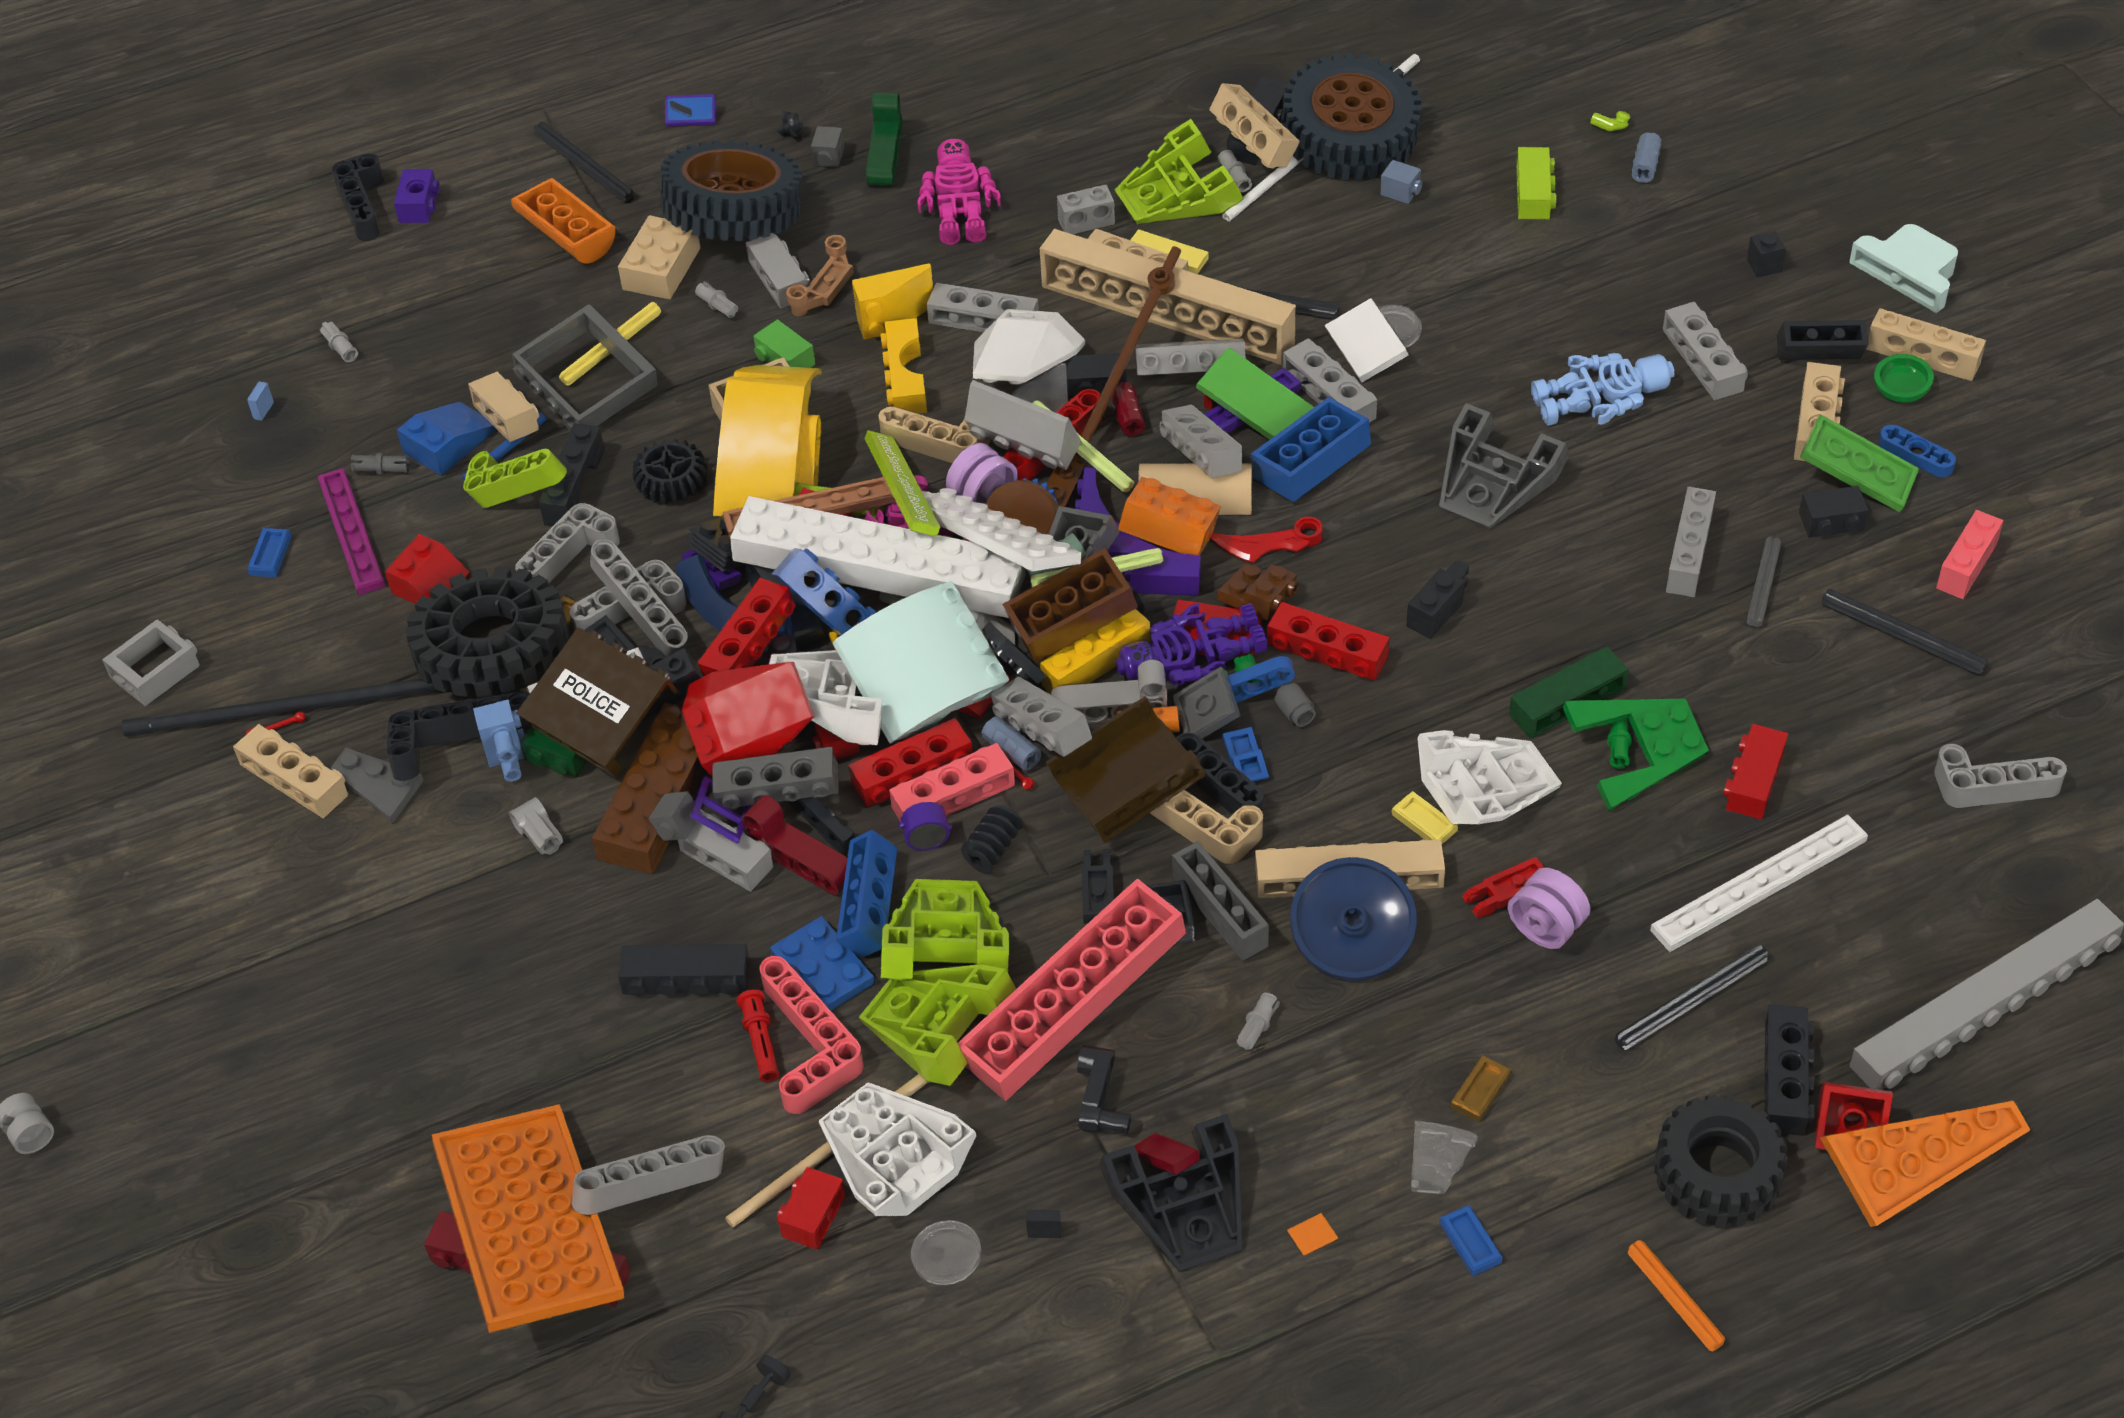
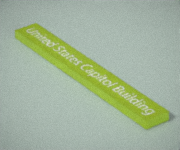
M867 430L865 441L910 530L930 536H937L940 525L894 437Z

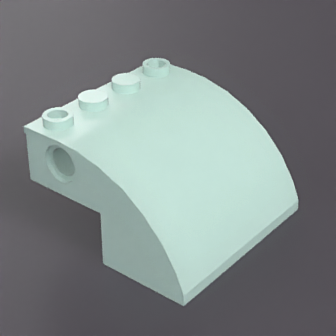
M952 581L922 590L891 604L863 620L833 642L835 649L862 696L883 699L881 729L890 744L935 727L951 711L990 698L991 693L1009 681L1002 665L996 658L987 639L984 637Z

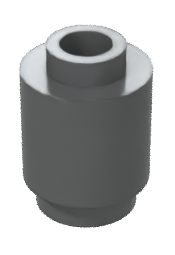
M1285 684L1278 689L1275 703L1290 723L1303 727L1315 718V706L1298 684Z

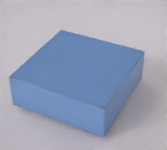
M259 381L247 399L254 419L263 420L274 403L268 383Z

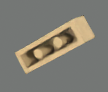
M498 372L468 383L473 406L509 442L539 430L537 423L539 413L533 403L530 404L525 399L523 393L513 387L509 379L505 380Z

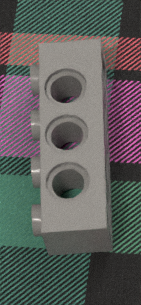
M942 283L935 284L927 302L930 324L984 332L1006 309L1039 311L1038 299Z
M1695 302L1665 310L1664 333L1713 400L1743 392L1745 381L1748 377L1747 369L1736 358L1732 348L1729 345L1727 346L1721 338L1719 330L1714 328L1709 322L1706 313L1701 311Z
M1243 338L1139 344L1135 347L1137 375L1208 371L1228 347L1246 359L1245 341Z
M1308 338L1283 352V368L1301 382V389L1318 404L1330 397L1368 418L1369 422L1376 419L1377 399L1375 395L1359 384L1358 380L1354 376L1349 375L1337 361L1331 359L1322 347L1317 346Z
M1191 404L1162 411V421L1160 422L1161 435L1211 478L1242 471V445Z
M1687 487L1669 568L1667 593L1695 597L1713 514L1716 491Z
M1019 676L991 693L994 703L992 709L995 716L1010 723L1015 730H1020L1027 734L1033 741L1037 740L1045 745L1048 750H1053L1063 757L1092 739L1085 714Z

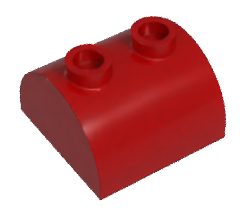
M1824 1081L1821 1087L1817 1110L1815 1148L1827 1150L1820 1139L1823 1136L1887 1125L1893 1097L1892 1091Z

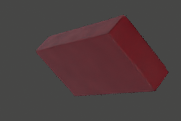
M1154 1133L1134 1145L1139 1160L1175 1175L1200 1160L1198 1149L1158 1133Z

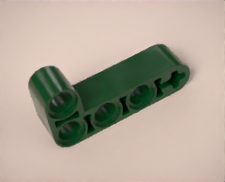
M873 92L872 113L874 123L866 168L867 185L893 186L902 133L900 95L898 92Z

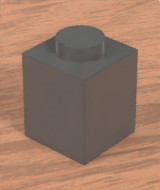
M817 126L811 144L814 166L839 167L844 150L842 128Z
M688 791L665 793L648 818L663 841L687 839L698 822L690 817L695 801Z

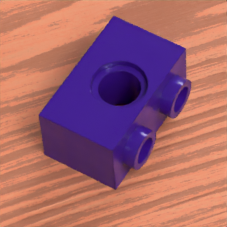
M433 169L402 170L394 201L399 223L430 222L431 214L436 210L435 197L440 193L439 180H435Z

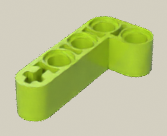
M541 449L500 464L487 451H482L471 459L463 488L482 508H488L553 486L565 477L567 469L549 449Z

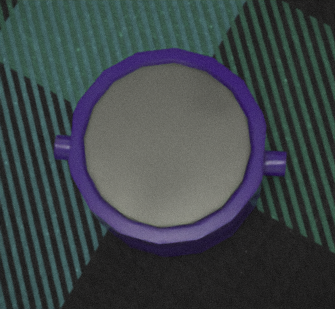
M921 802L910 806L903 812L901 822L898 824L899 828L903 829L907 845L912 849L920 851L931 850L941 846L947 841L952 830V825L948 824L944 808L934 802Z

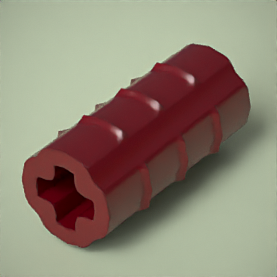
M1121 382L1117 385L1112 395V403L1115 406V413L1118 417L1117 422L1120 424L1121 431L1125 436L1135 437L1145 429L1144 415L1141 412L1139 397L1136 394L1135 388L1131 383Z

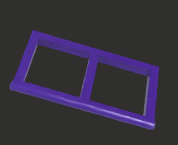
M705 776L690 817L729 840L739 843L744 829L742 816L750 809V806H743L740 816L706 797L707 788L713 789V780ZM702 804L738 824L736 832L734 833L700 814Z

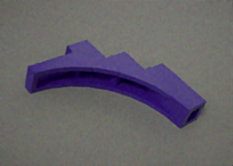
M1084 468L1083 479H1078L1077 488L1078 496H1081V499H1076L1075 509L1110 515L1098 493L1096 468ZM1119 531L1120 533L1108 549V553L1113 558L1158 547L1144 542L1133 535ZM1159 548L1162 551V563L1124 571L1125 580L1130 582V586L1138 594L1199 596L1201 555L1183 554Z

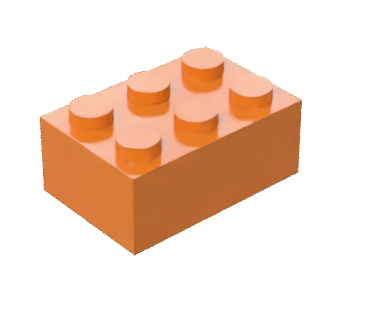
M1141 477L1125 502L1118 530L1178 553L1200 555L1214 531L1221 506L1213 503L1210 499L1188 494L1183 489L1161 484L1156 479Z

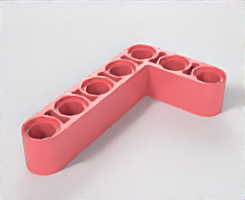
M770 956L764 959L760 965L763 989L818 1052V1054L783 1076L779 1082L784 1109L792 1114H801L862 1073L864 1064L861 1046L785 959L779 956Z

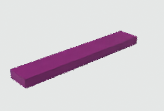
M344 468L317 476L358 596L385 588L381 571Z

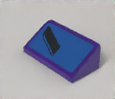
M714 94L666 96V126L715 125L717 105Z

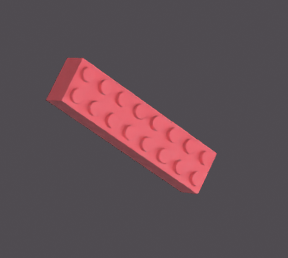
M1137 878L957 1043L968 1062L965 1067L1006 1102L1186 934L1182 913Z

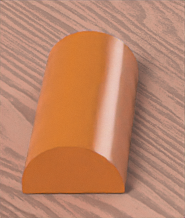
M553 178L511 199L512 207L517 213L581 263L595 262L603 257L613 244L615 226Z

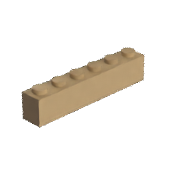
M1423 839L1409 842L1391 841L1374 844L1359 843L1356 845L1300 846L1286 849L1268 848L1265 850H1255L1258 898L1293 897L1301 882L1314 869L1326 862L1346 857L1366 858L1383 864L1394 871L1407 885L1409 890L1444 888L1445 865L1441 840Z

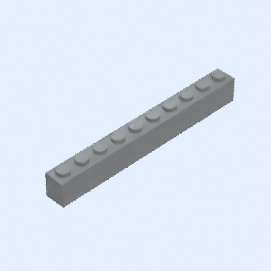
M2100 900L2092 901L1854 1048L1849 1067L1871 1089L1883 1090L1886 1087L1888 1089L1895 1087L1908 1073L1919 1072L1932 1058L1936 1056L1938 1058L1943 1057L1956 1043L1960 1041L1967 1042L1980 1028L1985 1025L1991 1027L2004 1013L2009 1010L2011 1012L2018 1010L2028 998L2033 995L2035 997L2042 995L2052 983L2057 980L2059 982L2066 980L2076 968L2081 965L2083 967L2090 965L2105 950L2107 952L2114 950L2122 940L2120 936L2124 923Z

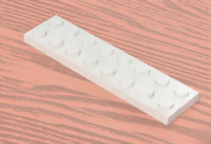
M940 489V493L922 491L940 526L1026 569L1037 571L1081 564V552L1071 548L1070 544L1058 542L1051 535L1041 534L1034 527L1024 526L1020 524L1019 520L1004 516L1003 512L993 511L986 504L972 501V498L969 496L956 494L957 491L955 489Z

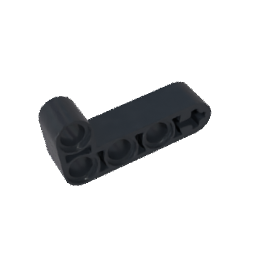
M366 153L335 163L332 167V174L337 191L357 238L361 241H372L378 237L379 228L374 210L365 190L380 185L384 180L378 156L373 153Z
M746 563V576L752 588L759 578L783 585L772 575L775 569ZM791 592L796 606L790 616L798 650L822 639L824 633L814 612Z
M1188 732L1176 737L1187 752L1192 750L1197 756L1206 776L1195 782L1200 788L1232 815L1242 806H1256L1264 815L1263 791L1198 735Z

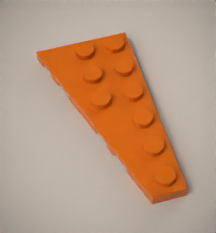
M2009 1101L1823 1136L1820 1139L1870 1227L1886 1221L2030 1131V1128L2015 1102Z

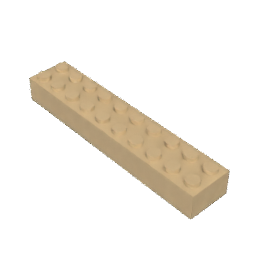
M1057 229L1051 232L1040 247L1043 288L1138 318L1150 293L1147 279L1148 274L1153 269L1162 267L1164 264ZM1177 267L1173 268L1175 287L1170 293L1160 295L1148 322L1203 340L1243 338L1246 354L1282 365L1283 352L1295 345L1296 305Z

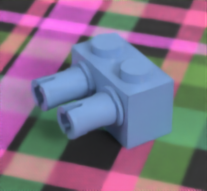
M509 700L473 708L489 767L501 765L506 781L512 782L520 779L522 775L518 760L524 759L520 743L524 737L523 728L516 729L522 727L520 718L516 714L518 710L511 711Z

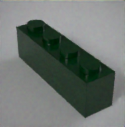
M1608 647L1597 652H1591L1584 659L1574 664H1568L1561 671L1549 677H1543L1536 684L1517 691L1511 696L1509 716L1531 739L1567 720L1563 710L1565 701L1604 700L1625 689L1629 669Z

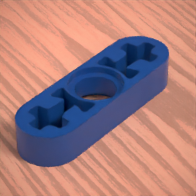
M1886 425L1881 429L1878 441L1881 448L1937 477H1947L1953 473L1956 457L1949 450L1898 425ZM1920 448L1924 453L1915 454L1910 449Z
M1284 656L1269 659L1228 675L1236 703L1287 684L1295 677L1292 660ZM1252 679H1260V681L1255 683H1247V681Z

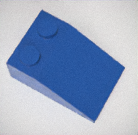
M456 402L415 414L397 429V434L404 454L442 476L497 429L482 414L461 402Z

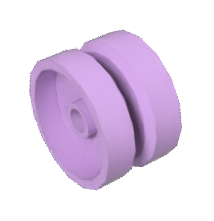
M977 443L966 448L954 460L947 474L946 488L955 489L957 491L956 494L969 496L976 503L986 504L989 496L995 489L1005 483L1017 480V469L1011 462L999 456L987 444Z
M1539 868L1527 880L1525 886L1508 902V912L1518 930L1539 946L1549 949H1557L1564 945L1573 935L1574 930L1590 915L1591 908L1588 898L1580 886L1567 875L1551 868Z

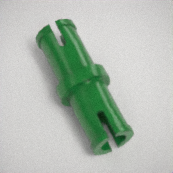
M1629 719L1610 723V733L1607 737V743L1610 747L1609 762L1612 767L1622 769L1625 768V765H1629V747L1632 743L1631 735L1628 733Z

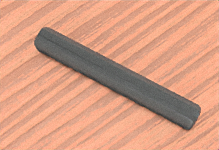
M1770 536L1766 539L1746 621L1749 626L1756 628L1762 626L1781 547V540L1779 538Z

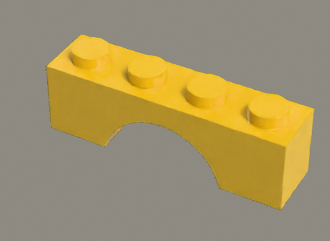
M917 318L885 321L886 333H881L882 349H888V351L883 352L884 368H890V370L884 371L886 387L891 386L892 388L886 390L888 406L893 405L916 414L927 413L923 374H917L905 368L908 362L921 356Z

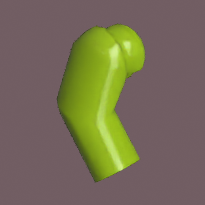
M1619 111L1616 114V118H1608L1599 113H1594L1590 123L1609 132L1625 129L1629 125L1630 115L1627 112Z

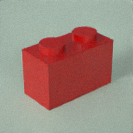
M806 1167L802 1177H797L794 1181L788 1203L783 1204L779 1209L777 1223H779L782 1238L818 1250L846 1197L843 1179Z

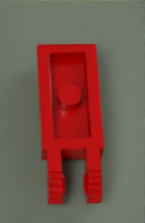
M1534 857L1484 879L1482 883L1467 889L1462 897L1467 904L1482 900L1488 894L1490 898L1478 903L1472 910L1477 918L1488 916L1497 908L1501 909L1508 906L1509 900L1525 886L1527 880L1539 868L1544 867L1538 858Z

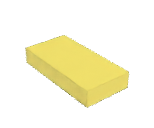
M1413 791L1392 808V815L1423 839L1441 840L1443 844L1458 831V824H1451L1447 816Z

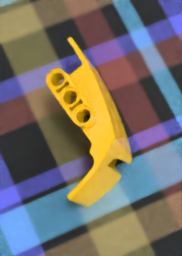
M755 365L740 368L734 372V377H728L718 447L713 516H722L724 511L743 508L748 496L775 501L793 497L795 495V483L818 486L821 418L819 415H808V402L811 394L812 379L816 375L821 374V368Z

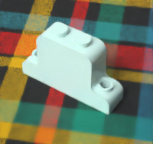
M1907 224L1885 241H1881L1873 236H1862L1853 243L1849 263L1938 313L1944 308L1950 286L1948 278L1953 275L1958 250L1953 245L1914 224Z

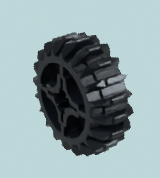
M676 438L672 442H667L665 439L660 444L653 442L651 448L644 447V452L638 453L636 461H633L632 476L639 493L644 495L645 499L651 498L653 503L661 500L665 505L668 501H673L675 504L679 499L687 501L688 495L696 496V491L703 489V482L707 481L708 468L701 450L696 448L695 444L689 445L686 440L681 443Z

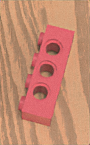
M995 743L889 789L891 806L900 822L903 812L907 808L921 802L938 803L944 808L947 816L1015 786L1014 768L998 743Z

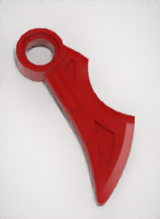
M1303 517L1296 521L1294 529L1245 536L1212 533L1210 539L1229 554L1254 564L1261 556L1271 551L1289 550L1299 552L1305 547L1316 546L1321 542L1323 532L1320 520L1314 517ZM1306 528H1311L1316 531L1313 535H1304L1301 533V531Z

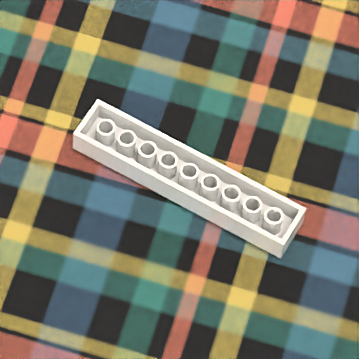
M748 496L730 537L733 561L776 569L794 548L802 550L807 548L817 556L819 560L816 563L823 570L829 568L840 578L838 583L908 597L922 590L952 581L969 610L1008 618V615L1003 607V603L1019 595L1026 576L1024 567L974 542L941 535L930 536L913 532L907 528ZM808 571L805 576L815 578L812 571Z

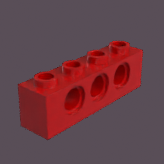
M759 578L697 664L703 677L711 672L753 666L755 661L762 656L763 650L771 639L777 635L779 628L787 617L793 613L796 605L789 587Z
M1284 602L1280 603L1267 626V645L1376 681L1389 656L1390 637Z
M956 718L849 764L851 784L866 808L890 798L889 789L896 787L898 784L908 782L927 771L935 770L955 759H961L972 754V742Z

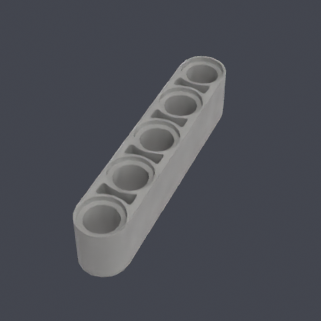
M597 540L592 545L590 566L657 649L662 651L663 656L668 657L683 648L686 650L688 636L685 628L618 547L610 540ZM600 554H606L610 558L600 559L597 556ZM618 575H623L627 579L624 581H620L614 577ZM635 596H640L644 598L645 601L636 602L632 598ZM660 618L663 622L653 623L650 619ZM676 639L680 644L672 645L667 640Z
M701 1136L582 1170L574 1177L572 1207L580 1214L590 1215L715 1179L722 1171L724 1142L716 1136Z

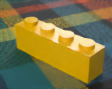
M1134 609L1056 652L1040 663V670L1046 675L1041 681L1042 686L1051 694L1053 689L1060 686L1090 684L1116 667L1115 659L1120 658V649L1123 646L1140 641H1147L1150 644V621Z

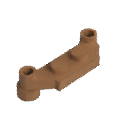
M832 235L825 240L826 253L830 259L807 288L796 284L787 289V302L791 305V311L794 316H803L807 313V310L821 305L829 306L853 275V265L848 264L845 252L847 247L843 236Z

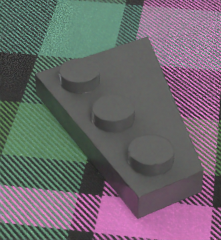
M346 747L330 768V770L336 769L344 776L346 788L354 794L360 795L371 808L380 811L392 825L423 782L421 773L410 780H396L393 778L389 762Z

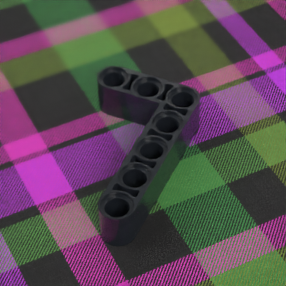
M525 691L404 710L392 714L388 719L387 754L393 778L399 781L413 779L419 774L420 747L479 738L480 734L473 708L509 700L511 711L519 710L530 693ZM520 718L522 727L516 729H529L530 726Z

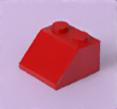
M418 534L385 570L391 593L414 604L422 596L431 598L429 590L439 583L451 589L449 578L462 573L466 580L471 576L470 572L442 543Z

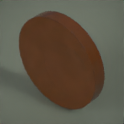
M1016 480L999 486L992 492L986 502L989 509L1003 512L1004 516L1017 519L1024 526L1034 527L1041 534H1049L1058 510V505L1050 492L1038 483L1029 480Z

